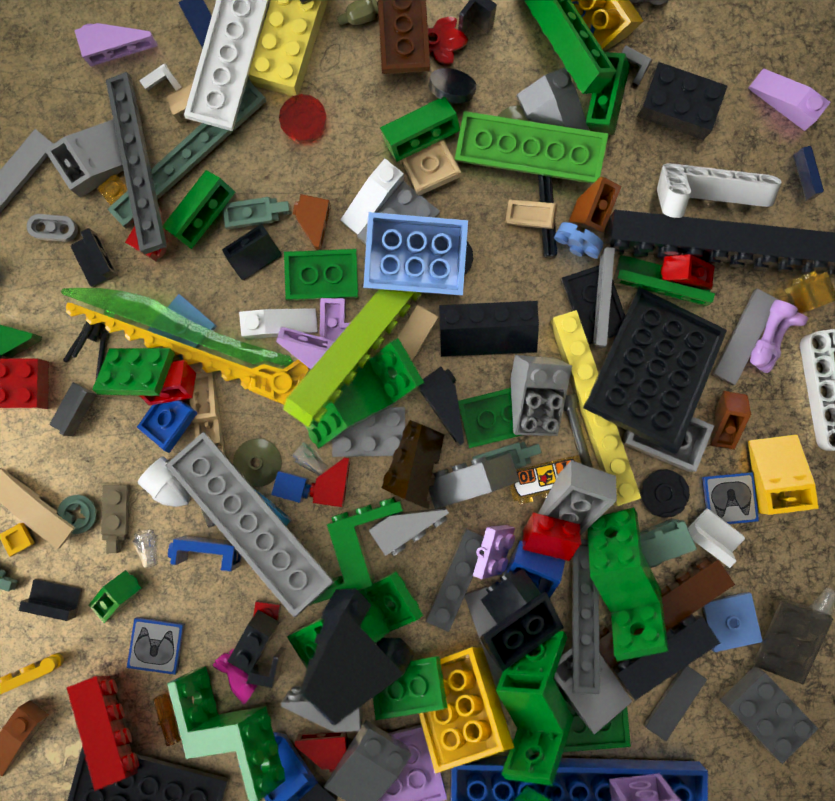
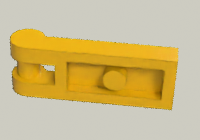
M54 653L44 658L37 667L32 663L19 669L21 674L13 677L9 673L0 677V695L61 667L64 663V657L60 653Z

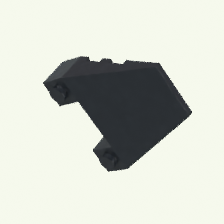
M336 589L324 608L321 617L324 620L321 633L316 635L314 642L317 644L314 658L309 660L300 691L332 725L338 724L403 676L415 654L401 638H382L375 644L363 631L360 625L372 605L358 589Z

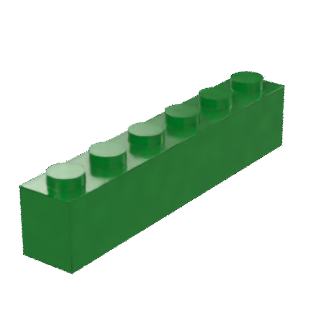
M524 0L532 16L542 28V32L552 44L554 51L561 58L566 70L576 82L577 88L582 94L600 93L617 71L572 1Z

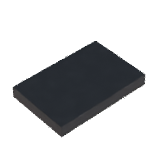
M599 265L560 279L571 312L577 310L589 345L593 344ZM613 279L607 339L616 336L625 317Z

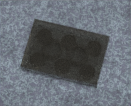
M781 598L754 659V666L804 685L832 624V616Z

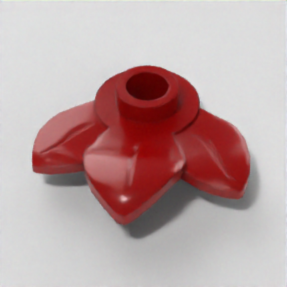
M455 17L441 18L436 21L433 28L428 29V39L429 37L437 38L435 42L429 41V52L433 53L438 62L444 64H452L454 62L453 51L461 49L468 43L466 35L460 30L455 29L457 25V18Z

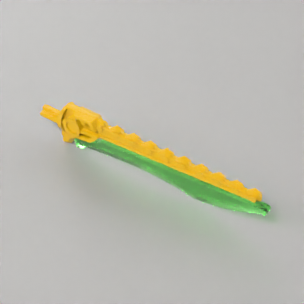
M63 288L61 290V293L65 296L105 310L104 314L68 302L66 312L71 317L86 314L85 320L90 325L105 322V328L109 333L124 330L125 337L129 341L144 338V345L147 348L160 346L170 348L175 353L174 356L182 354L183 360L188 365L201 362L202 369L206 373L220 370L221 377L225 381L239 378L241 381L240 385L244 389H249L285 405L287 397L308 373V366L299 359L294 362L291 356L216 333L172 311L155 299L120 290L103 288ZM115 314L252 364L266 360L284 365L285 368L281 369L266 364L249 368L117 320L114 317Z

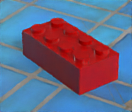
M38 358L0 359V410L48 409L49 361Z
M95 676L66 687L94 790L137 774L139 761L136 753L131 751L129 743L132 742V737L129 729L124 727L122 718L125 717L123 706L121 703L118 704L115 694L118 693L115 680L111 679L110 676Z

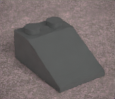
M365 720L360 731H358L324 785V788L345 801H378L399 777L412 754L406 744Z

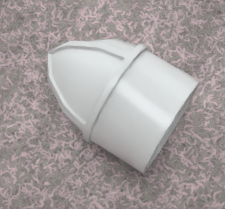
M164 456L156 460L138 480V484L152 496V499L162 505L179 507L189 504L190 494L165 466L169 460Z

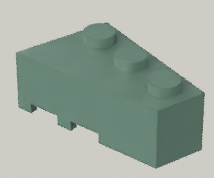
M670 518L640 531L641 550L650 568L656 567L664 561L697 550L685 521Z

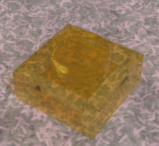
M113 174L96 188L110 205L128 191L127 186L116 174Z

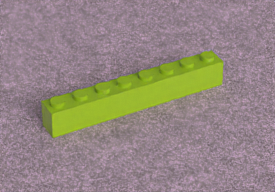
M379 289L287 397L283 409L307 427H310L314 421L320 422L327 412L325 407L328 403L334 404L342 394L341 387L344 384L350 385L357 375L355 370L359 366L363 368L371 358L369 353L372 349L377 351L385 340L383 338L385 333L391 334L398 324L396 321L398 317L404 318L411 308V305H409L411 301L417 302L423 293Z

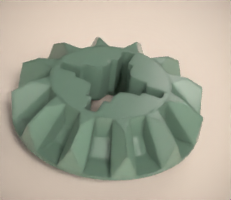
M72 495L60 503L57 515L75 527L71 534H81L90 530L96 522L95 518L98 511L93 505L94 502L86 496ZM80 507V513L86 518H78L75 521V515L70 511L78 510Z

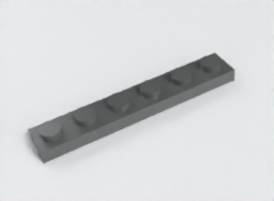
M581 539V544L572 557V693L599 695V591L590 577L588 540Z

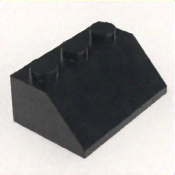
M544 591L483 634L480 640L490 657L503 672L564 627L548 594Z

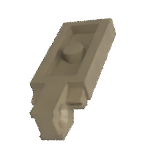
M129 485L102 486L101 534L102 540H107L106 553L121 552V540H126V534H129Z

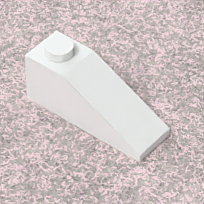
M384 159L369 176L340 221L358 235L367 224L368 213H377L404 181V173L387 159Z
M315 308L263 309L239 312L241 336L246 340L278 337L281 327L307 334L318 333Z

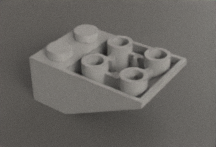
M114 120L65 136L45 149L46 154L69 189L80 198L123 171Z
M515 355L511 373L513 434L558 436L572 365L554 357Z
M446 507L399 512L385 517L372 526L369 532L385 556L389 553L395 556L406 548L405 543L412 538L415 542L426 534L425 529L433 524L436 528L447 520L445 515L449 512Z
M572 648L561 656L554 681L562 696L592 733L595 734L627 707L632 700L601 655L600 694L572 693Z
M302 686L292 687V690L287 692L281 702L283 708L333 732L360 731L363 720V705L338 724L332 725L300 693Z

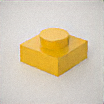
M19 523L0 534V540L9 557L35 544L24 523Z

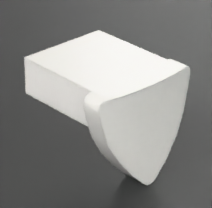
M166 64L161 65L139 80L147 91L166 78L176 91L181 88Z

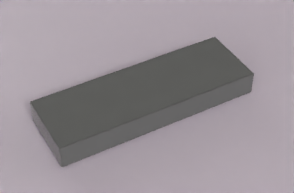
M689 666L680 670L644 723V726L664 741H667L707 679Z

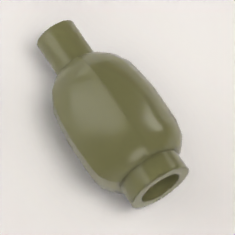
M356 0L346 8V13L337 16L339 25L341 26L346 23L362 25L373 21L376 18V14H379L377 0Z

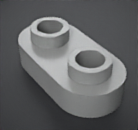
M35 214L27 221L28 233L39 240L68 242L73 240L78 233L77 224L67 216ZM45 225L44 231L40 232V226ZM69 227V231L64 234L63 229Z

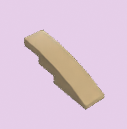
M418 304L398 336L412 362L438 320V316Z
M213 372L196 374L193 398H190V407L198 412L192 420L194 423L195 439L202 432L206 433L225 455Z
M0 468V503L57 549L61 548L75 527L57 515L58 512L42 501L40 495Z

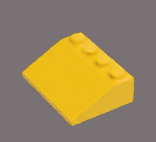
M471 647L440 659L448 709L419 713L435 773L514 749L483 648Z

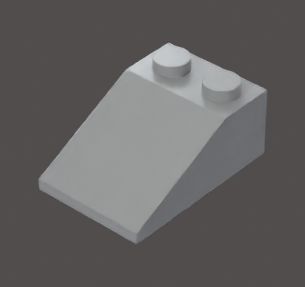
M570 461L559 473L538 514L580 524V533L583 534L617 501L616 476L578 462Z

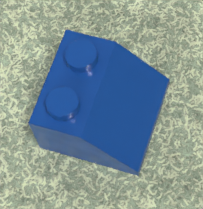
M520 540L511 555L504 575L511 570L516 573L524 568L541 593L545 591L549 598H551L561 582L566 560L523 550V541Z

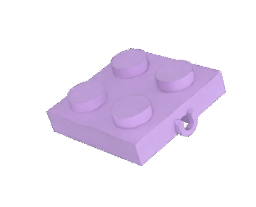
M509 525L487 527L482 546L476 552L478 560L473 576L485 579L501 575L506 570L508 551L515 541V535H513L514 527Z

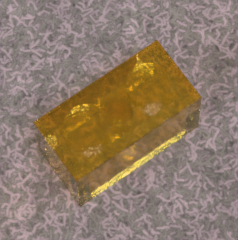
M813 271L791 281L793 286L785 289L790 303L798 308L797 312L801 314L835 301V289L827 272L817 275V272Z

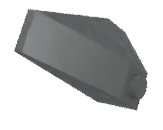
M566 68L544 75L516 95L526 118L531 122L589 131L576 87Z

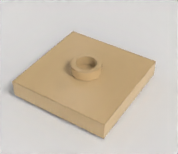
M444 139L400 160L418 196L462 177L461 171Z

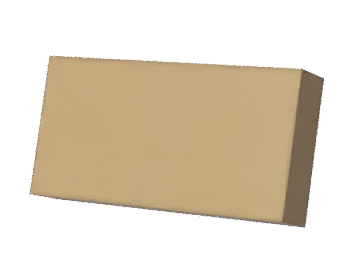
M509 199L505 223L515 226L554 229L557 204Z

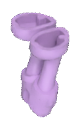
M774 300L770 307V315L761 340H757L756 346L751 352L750 363L763 373H769L777 359L781 356V342L790 326H804L809 319L807 316L797 312L798 308L785 301Z

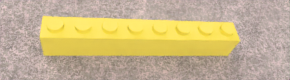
M575 310L554 317L550 321V325L562 360L572 365L569 381L573 393L577 394L579 400L577 404L599 469L616 476L617 501L613 505L620 506L641 499L616 424L583 408L599 373L578 312Z

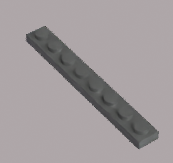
M124 72L106 79V85L139 249L143 254H148L167 247L132 76L128 72Z

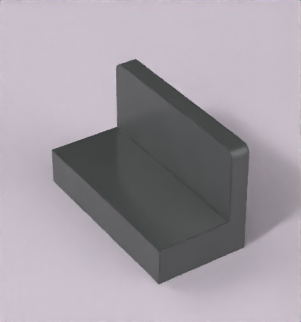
M72 382L49 425L60 431L59 434L63 436H74L97 394Z

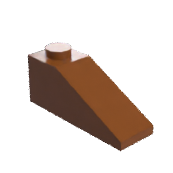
M31 700L19 706L0 731V776L5 775L49 716L48 713Z

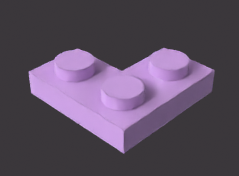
M320 298V337L336 341L350 324L345 323V299Z

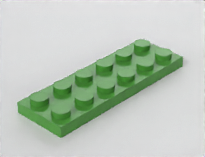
M463 111L455 161L593 184L601 175L608 133Z

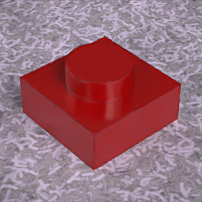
M257 600L253 616L260 610L279 621L281 604Z

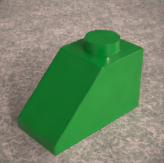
M0 325V359L2 356L12 358L41 342L42 336Z
M125 570L104 585L88 606L103 623H106L130 602L142 588L139 586L138 580Z

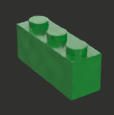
M605 52L617 72L600 93H592L586 124L590 131L615 135L630 64L625 53Z
M443 96L442 99H437L380 127L387 148L395 161L398 162L459 132L460 126L457 113L446 97Z
M205 170L163 224V228L192 249L236 192L220 177Z

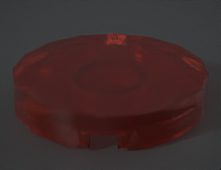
M299 94L292 96L284 102L280 109L279 121L281 129L288 138L295 142H312L320 137L326 128L327 116L324 106L311 95Z

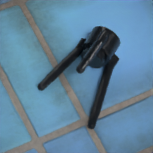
M86 321L82 331L63 361L68 362L71 356L76 358L87 339L96 343L98 339H101L96 369L97 379L103 365L105 344L109 333L104 331L105 324L97 323L90 325Z

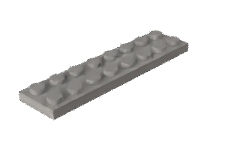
M202 432L165 465L293 617H297L334 583L332 578L206 433Z

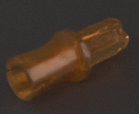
M158 695L153 699L159 719L157 725L161 726L165 745L171 746L175 744V740L176 743L181 741L175 722L176 717L172 712L168 695Z

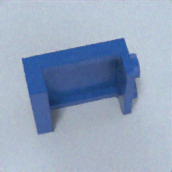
M185 535L173 539V543H170L168 548V558H171V565L187 561L188 553L191 551L223 555L222 571H233L241 566L242 556L229 540Z
M275 732L274 737L278 744V753L284 768L286 781L264 797L266 801H299L318 782L287 735Z

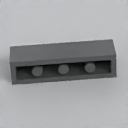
M465 527L427 613V623L447 632L450 631L473 578L478 560L476 552L482 546L484 535Z

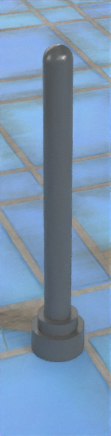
M577 394L566 395L563 410L567 411L581 463L593 468L576 410L578 408L577 403L579 402Z

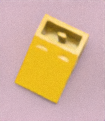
M798 435L748 440L758 513L772 515L819 509L815 482Z

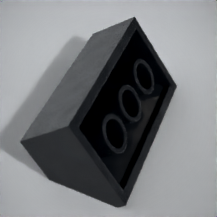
M538 301L439 305L441 357L537 353L539 332Z
M691 614L680 621L681 626L674 631L671 628L666 630L667 652L622 660L617 664L618 668L614 672L626 692L635 701L720 644V641L702 616L696 615L694 617Z

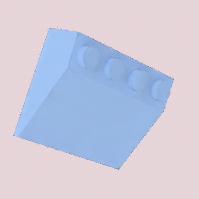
M369 212L363 288L462 296L468 220Z

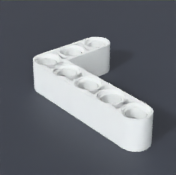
M667 163L662 166L657 193L662 212L669 217L680 218L685 214L689 198L764 207L773 206L781 180L775 176Z
M835 329L808 334L800 341L816 442L818 447L824 451H835V443L832 446L829 442L831 434L835 437ZM813 338L819 343L818 349L814 348L812 344ZM817 362L821 363L823 367L822 373L817 371ZM822 386L827 390L826 397H823L821 394ZM826 410L831 414L830 421H827L825 418Z

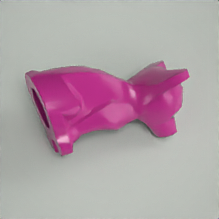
M232 649L229 653L220 655L212 666L220 672L227 674L231 691L245 705L258 685L247 683L249 674L228 662L234 651Z

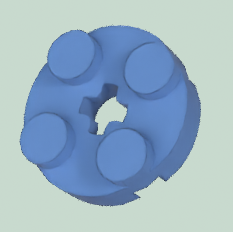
M562 222L554 239L561 244L570 246L569 251L577 256L582 257L585 253L597 259L602 251L603 241L587 229L581 232L576 230L578 225Z

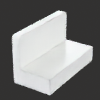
M705 509L688 527L693 541L729 568L736 562L732 552L745 540V537L711 510Z

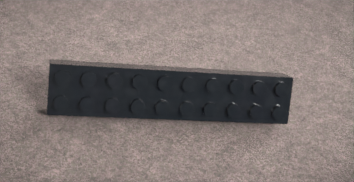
M614 210L609 217L604 231L603 250L606 247L615 248L614 255H623L624 252L633 253L635 257L644 258L648 257V255H656L658 259L664 260V256L691 254L712 265H719L721 262L730 263L729 266L735 268L751 265L756 270H768L770 267L778 268V272L783 273L798 270L802 271L804 275L826 273V277L835 278V232L692 217L674 218L663 214Z

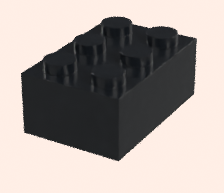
M658 62L651 74L637 117L704 140L713 130L728 86Z

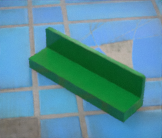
M620 255L613 279L614 283L636 289L641 287L651 293L705 307L713 303L715 293L710 292L711 290L697 289L662 280V265Z

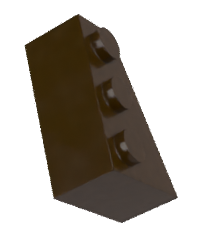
M409 420L408 425L403 430L401 442L393 454V461L384 476L381 488L406 501L429 509L430 501L427 500L429 486H434L435 479L432 478L434 464H439L445 434Z

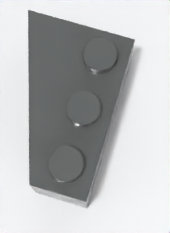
M508 453L490 460H486L485 456L471 460L472 466L467 467L466 462L453 466V472L451 473L448 472V469L435 472L434 486H429V493L434 508H441L491 493L519 482L511 454Z

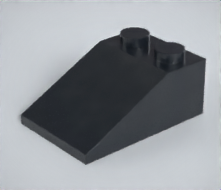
M441 366L423 379L424 383L417 388L456 444L460 446L464 443L457 391L454 385L457 380L449 369L444 371Z

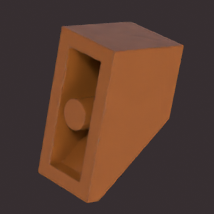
M605 177L597 179L577 199L569 222L590 231L603 233L622 186Z
M300 194L299 201L294 203L293 215L296 216L297 222L314 248L322 250L331 210L330 201Z
M728 391L722 392L715 408L714 428L710 440L711 446L735 450L751 416L748 395Z

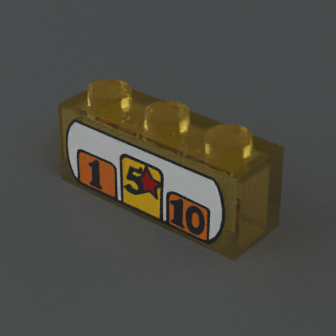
M579 455L516 469L519 482L508 486L511 500L518 501V504L521 505L533 502L532 497L542 495V499H546L556 478L570 461L581 463Z

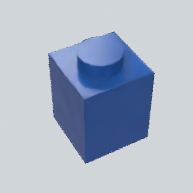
M278 471L271 495L301 503L304 498L308 499L311 485L308 484L309 478Z

